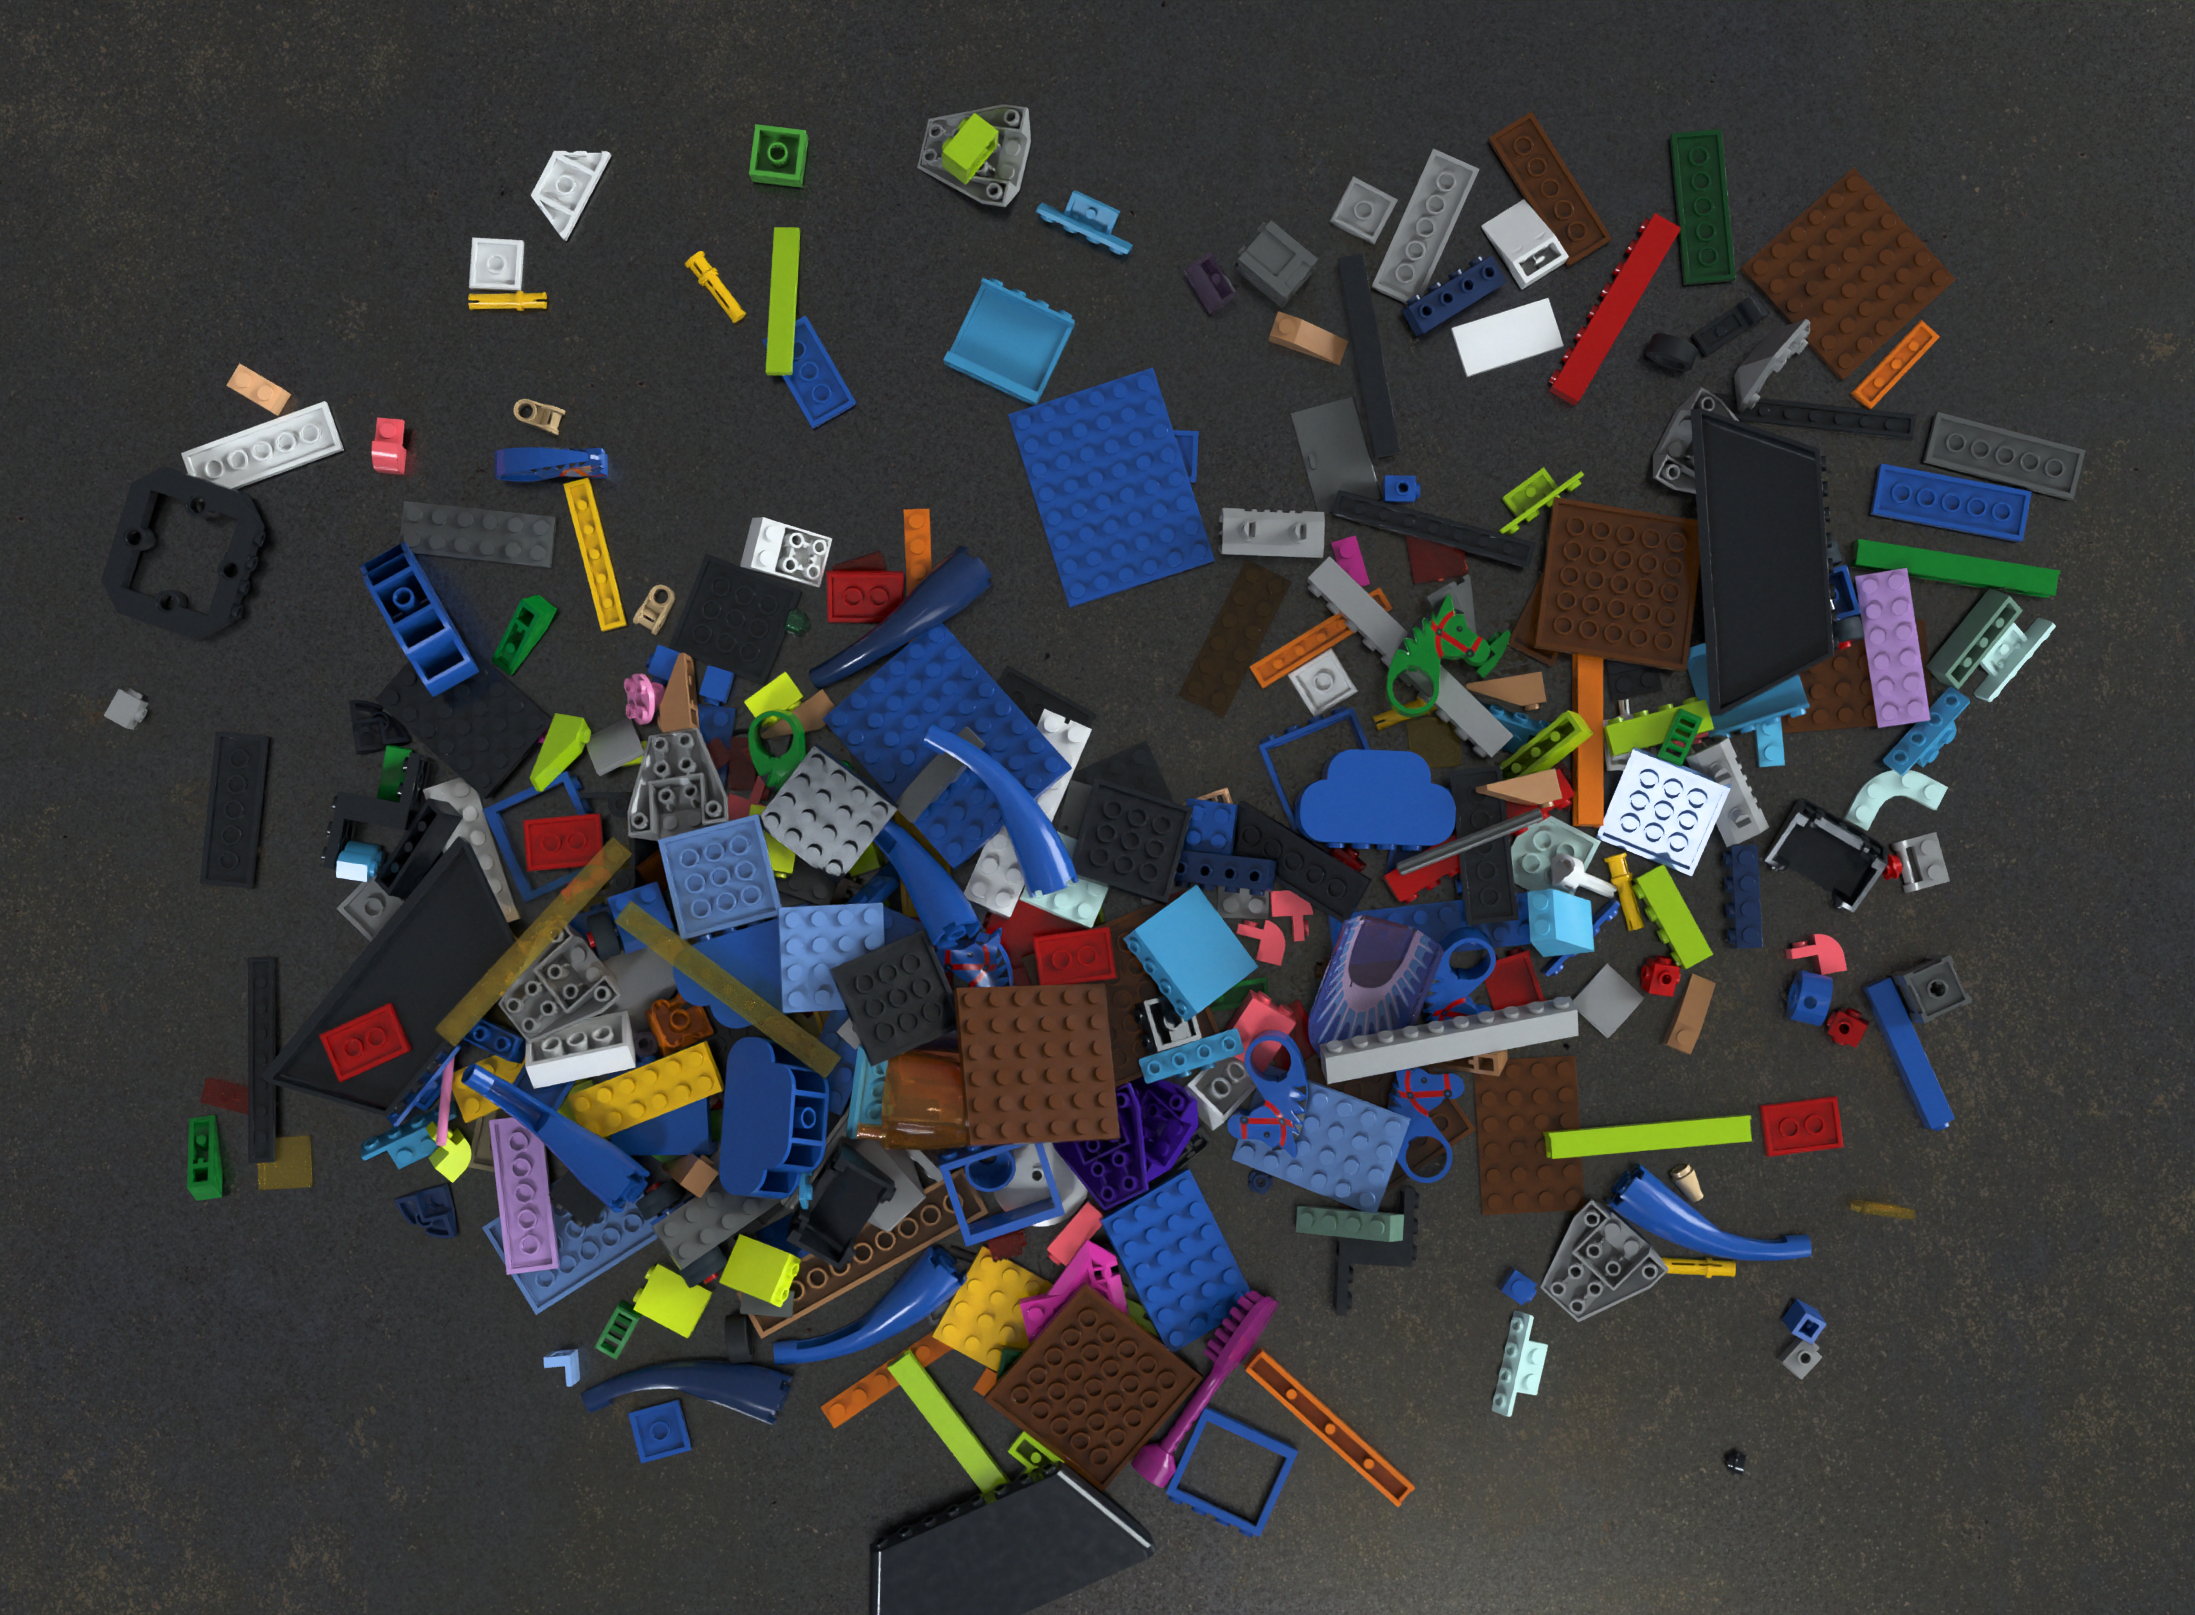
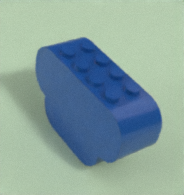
M405 541L359 566L363 574L362 578L394 637L433 697L479 672L477 665L428 577Z
M1350 749L1331 756L1323 766L1321 780L1309 783L1300 790L1295 801L1294 816L1299 832L1310 841L1326 843V848H1344V843H1350L1351 849H1370V844H1377V850H1396V845H1402V850L1422 851V846L1440 844L1451 835L1455 826L1456 806L1452 795L1447 789L1438 784L1431 783L1429 766L1418 754L1409 751Z
M778 916L772 917L773 920L767 922L764 920L750 922L747 924L748 928L741 930L740 927H730L721 930L722 936L715 937L714 933L696 938L698 943L684 948L677 955L673 964L674 980L678 992L683 999L696 1006L710 1005L711 1011L718 1022L729 1028H743L789 1014L782 1013Z
M745 1037L738 1040L729 1052L726 1069L719 1177L723 1188L732 1195L769 1199L787 1198L796 1190L801 1173L813 1171L823 1159L826 1146L829 1085L825 1075L820 1070L808 1067L806 1052L799 1044L759 1037Z

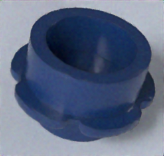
M1260 1170L1252 1171L1248 1177L1250 1180L1248 1183L1250 1190L1258 1192V1194L1267 1193L1269 1188L1273 1186L1272 1176ZM1259 1179L1263 1180L1262 1184L1258 1183Z

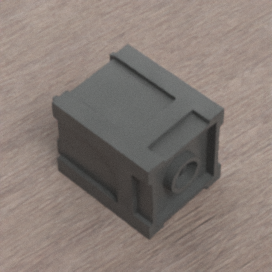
M1270 220L1268 224L1263 222L1259 226L1257 231L1260 233L1248 248L1243 245L1237 254L1240 257L1236 260L1238 264L1236 271L1283 308L1314 272L1318 259Z
M1932 955L1925 958L1926 961L1905 971H1896L1888 975L1900 995L1911 1022L1927 1023L1950 1010L1972 1003L1969 994L1965 993L1953 965L1955 963L1951 955ZM1933 982L1936 985H1942V989L1939 990V996L1930 992Z

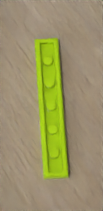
M774 227L766 356L767 375H792L800 228Z

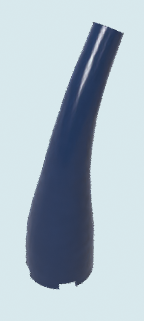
M958 546L934 567L882 622L844 650L810 669L809 678L812 684L817 689H823L861 670L915 637L958 614L993 584V582L988 581L992 576L990 571L978 556L972 559L966 554L969 550L968 548Z
M693 1360L666 1362L639 1368L610 1378L583 1391L581 1397L588 1412L593 1413L612 1405L613 1398L630 1392L647 1389H676L774 1426L777 1419L773 1416L776 1411L782 1412L791 1388L785 1384L791 1383L792 1377L772 1369L742 1363L731 1364L728 1361Z

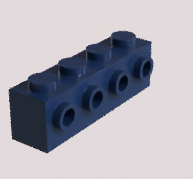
M1482 255L1469 262L1470 267L1464 271L1461 268L1455 270L1448 275L1450 280L1443 284L1441 281H1438L1427 288L1429 293L1422 297L1420 294H1417L1406 301L1408 305L1402 308L1401 311L1416 336L1424 334L1507 282L1493 256L1483 258Z
M1757 845L1726 847V851L1723 853L1724 866L1727 867L1725 891L1728 892L1729 903H1726V915L1730 919V928L1727 931L1728 943L1731 944V949L1763 947Z
M1181 851L1173 881L1176 882L1175 886L1190 888L1191 883L1200 884V889L1215 891V886L1225 887L1224 892L1240 893V889H1249L1250 895L1264 896L1265 891L1273 892L1276 861Z

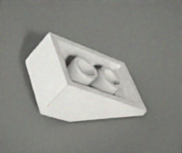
M1234 1056L1215 1062L1216 1067L1204 1071L1200 1070L1183 1087L1197 1100L1198 1117L1212 1131L1224 1123L1256 1088L1255 1083L1245 1068V1063Z

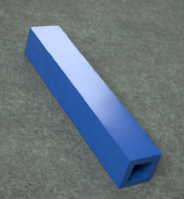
M1884 977L1862 987L1861 989L1924 1127L1934 1129L1935 1131L1947 1128L1949 1126L1948 1122L1954 1120L1955 1117L1892 979Z

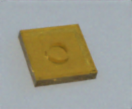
M1440 717L1406 720L1409 752L1421 756L1428 764L1429 769L1463 765L1460 737L1455 733L1456 727L1450 721L1445 723Z
M310 1135L276 1137V1162L258 1163L259 1190L312 1187Z
M1854 1199L1851 1202V1210L1863 1214L1915 1220L1916 1211L1904 1206Z

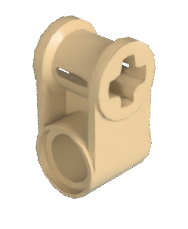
M521 399L516 402L514 415L522 424L558 436L559 431L557 429L561 417L566 413L565 410L529 399ZM524 407H532L533 413L530 417H521L520 413Z
M664 585L654 586L635 614L633 623L636 625L640 623L652 630V634L657 635L675 603L674 591ZM662 590H666L668 600L663 604H659L657 594ZM646 616L653 619L654 622L648 620Z

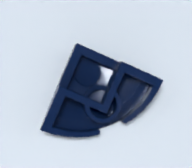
M447 1183L420 1189L394 1199L403 1217L412 1226L417 1223L420 1227L426 1228L425 1234L437 1238H455L457 1236L455 1211Z

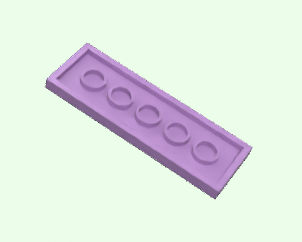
M1907 568L1855 576L1878 728L1930 721Z
M513 1117L489 1120L507 1275L560 1268L553 1204L551 1203L552 1198L548 1195L551 1192L546 1145Z

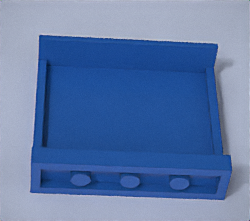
M642 1055L640 1059H636V1068L607 1073V1079H612L660 1059H656L655 1055ZM710 1096L610 1135L611 1143L618 1146L628 1155H688L691 1153L694 1155H710L718 1151V1140H712Z

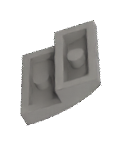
M628 717L592 734L589 742L586 744L594 768L599 776L644 755V748L633 720Z
M1606 963L1572 1001L1578 1012L1606 1038H1609L1643 1001L1644 997Z

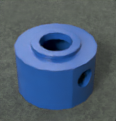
M1799 970L1794 977L1789 991L1787 1018L1821 1026L1826 1018L1832 998V977Z
M1012 1150L997 1154L995 1159L988 1163L976 1161L963 1166L965 1177L970 1185L984 1192L998 1191L1006 1187L1014 1178L1016 1172Z

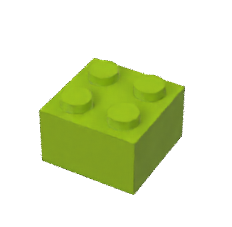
M975 112L970 118L965 117L957 128L959 132L954 138L950 136L942 146V167L965 185L972 179L998 145L999 131Z

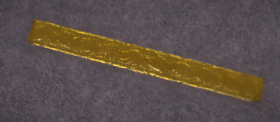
M612 837L435 1028V1031L455 1048L632 856V853Z
M632 900L629 901L614 921L825 1079L842 1058Z

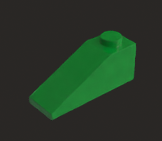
M540 595L521 599L491 662L508 675H513L547 630L557 608Z
M216 1116L189 1118L187 1189L196 1201L221 1198L223 1173Z

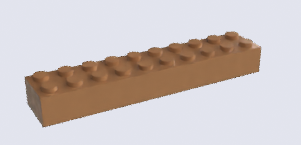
M961 1167L950 1173L967 1224L989 1213V1209L980 1192L971 1186L966 1179L964 1168ZM944 1179L939 1183L936 1181L923 1188L926 1198L889 1233L867 1222L855 1240L854 1249L856 1253L849 1264L845 1262L841 1270L811 1253L801 1258L799 1272L793 1278L789 1288L790 1291H795L793 1317L748 1314L760 1338L766 1337L959 1230L960 1227ZM738 1291L737 1295L741 1301L742 1292Z

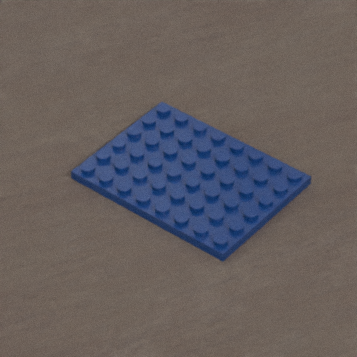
M1153 368L1008 414L1070 608L1215 562Z
M943 623L917 636L822 718L894 802L898 800L908 786L938 755L933 750L921 745L931 723L955 735H958L965 727H969L985 743L981 750L1007 769L1035 800L1072 769L1071 765ZM969 767L964 770L954 783L948 785L936 802L928 805L916 822H913L954 870L959 868L1005 827L995 794Z

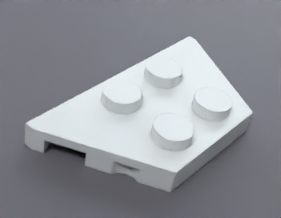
M554 151L537 182L531 197L563 240L567 241L611 157L609 152L587 153L586 151H576L569 153L567 151Z

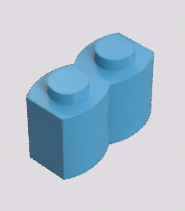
M350 840L345 850L341 851L337 859L336 878L369 882L372 877L376 876L378 867H382L384 864L385 852L381 851L382 845Z

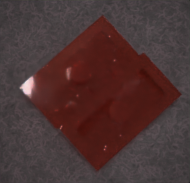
M1406 535L1415 584L1468 574L1464 551Z

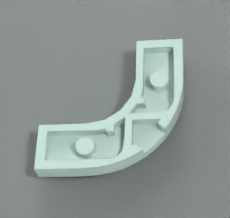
M1894 770L1887 771L1872 777L1858 790L1843 820L1864 831H1868L1879 808L1886 800L1893 796H1905L1932 810H1937L1948 787L1919 772L1908 770L1904 776H1900Z

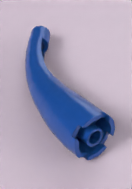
M931 723L921 745L940 755L946 752L957 758L974 771L995 794V799L1029 897H1035V891L1041 890L1042 895H1047L1067 888L1066 881L1070 879L1073 883H1077L1079 881L1077 873L1062 839L1047 815L1023 785L1007 769L984 751L965 739Z
M890 818L873 841L886 854L895 867L933 946L935 945L940 950L958 946L956 940L966 934L969 938L973 937L979 931L981 924L959 885L913 836Z
M471 1063L464 1071L461 1078L463 1084L484 1096L538 1137L564 1163L579 1182L613 1212L620 1213L624 1211L623 1207H621L628 1200L633 1204L641 1196L648 1185L644 1178L649 1176L650 1173L618 1146L575 1123L476 1063Z
M1640 1163L1634 1164L1636 1170L1632 1174L1626 1170L1611 1188L1615 1195L1612 1199L1610 1197L1606 1199V1203L1642 1229L1679 1246L1701 1253L1747 1261H1778L1811 1257V1242L1808 1234L1786 1235L1782 1239L1764 1240L1741 1237L1721 1231Z
M930 1245L888 1292L860 1319L823 1336L799 1341L794 1339L773 1342L775 1365H789L832 1359L866 1349L891 1338L918 1323L949 1300L967 1281L966 1272L964 1270L961 1273L958 1272L954 1266L957 1260L948 1252L938 1246L933 1250L932 1245Z

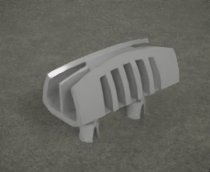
M1222 508L1219 522H1222V530L1219 532V535H1222V545H1218L1220 554L1323 558L1324 512L1302 511V513H1295V511H1289V513H1283L1282 510H1277L1276 512H1270V510L1257 512V509H1252L1250 512L1236 508Z
M1715 735L1713 737L1715 744L1708 747L1702 742L1704 749L1699 752H1695L1690 747L1686 759L1691 769L1713 777L1717 784L1723 786L1731 784V789L1716 821L1726 846L1729 847L1762 833L1769 828V825L1761 808L1756 805L1758 801L1751 794V786L1745 781L1747 777L1740 770L1742 766L1735 759L1737 755L1729 738L1723 735Z

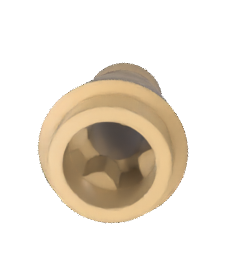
M1683 1163L1670 1172L1672 1176L1671 1181L1688 1198L1690 1203L1697 1202L1703 1198L1704 1195L1701 1192L1695 1170L1688 1163Z

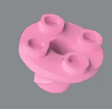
M643 673L633 674L631 678H627L624 681V689L628 700L625 709L626 715L629 719H634L639 725L648 724L651 722L654 712L656 713L660 707L666 687L660 683H650L648 677Z

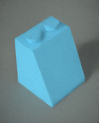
M1555 889L1527 892L1530 942L1543 957L1594 952L1591 901Z

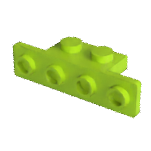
M1543 467L1502 497V500L1516 519L1497 533L1511 536L1520 529L1518 524L1524 519L1530 522L1541 514L1538 509L1545 504L1551 507L1554 497L1561 498L1559 494L1567 489L1570 493L1582 484L1579 480L1584 476L1582 471L1558 487Z

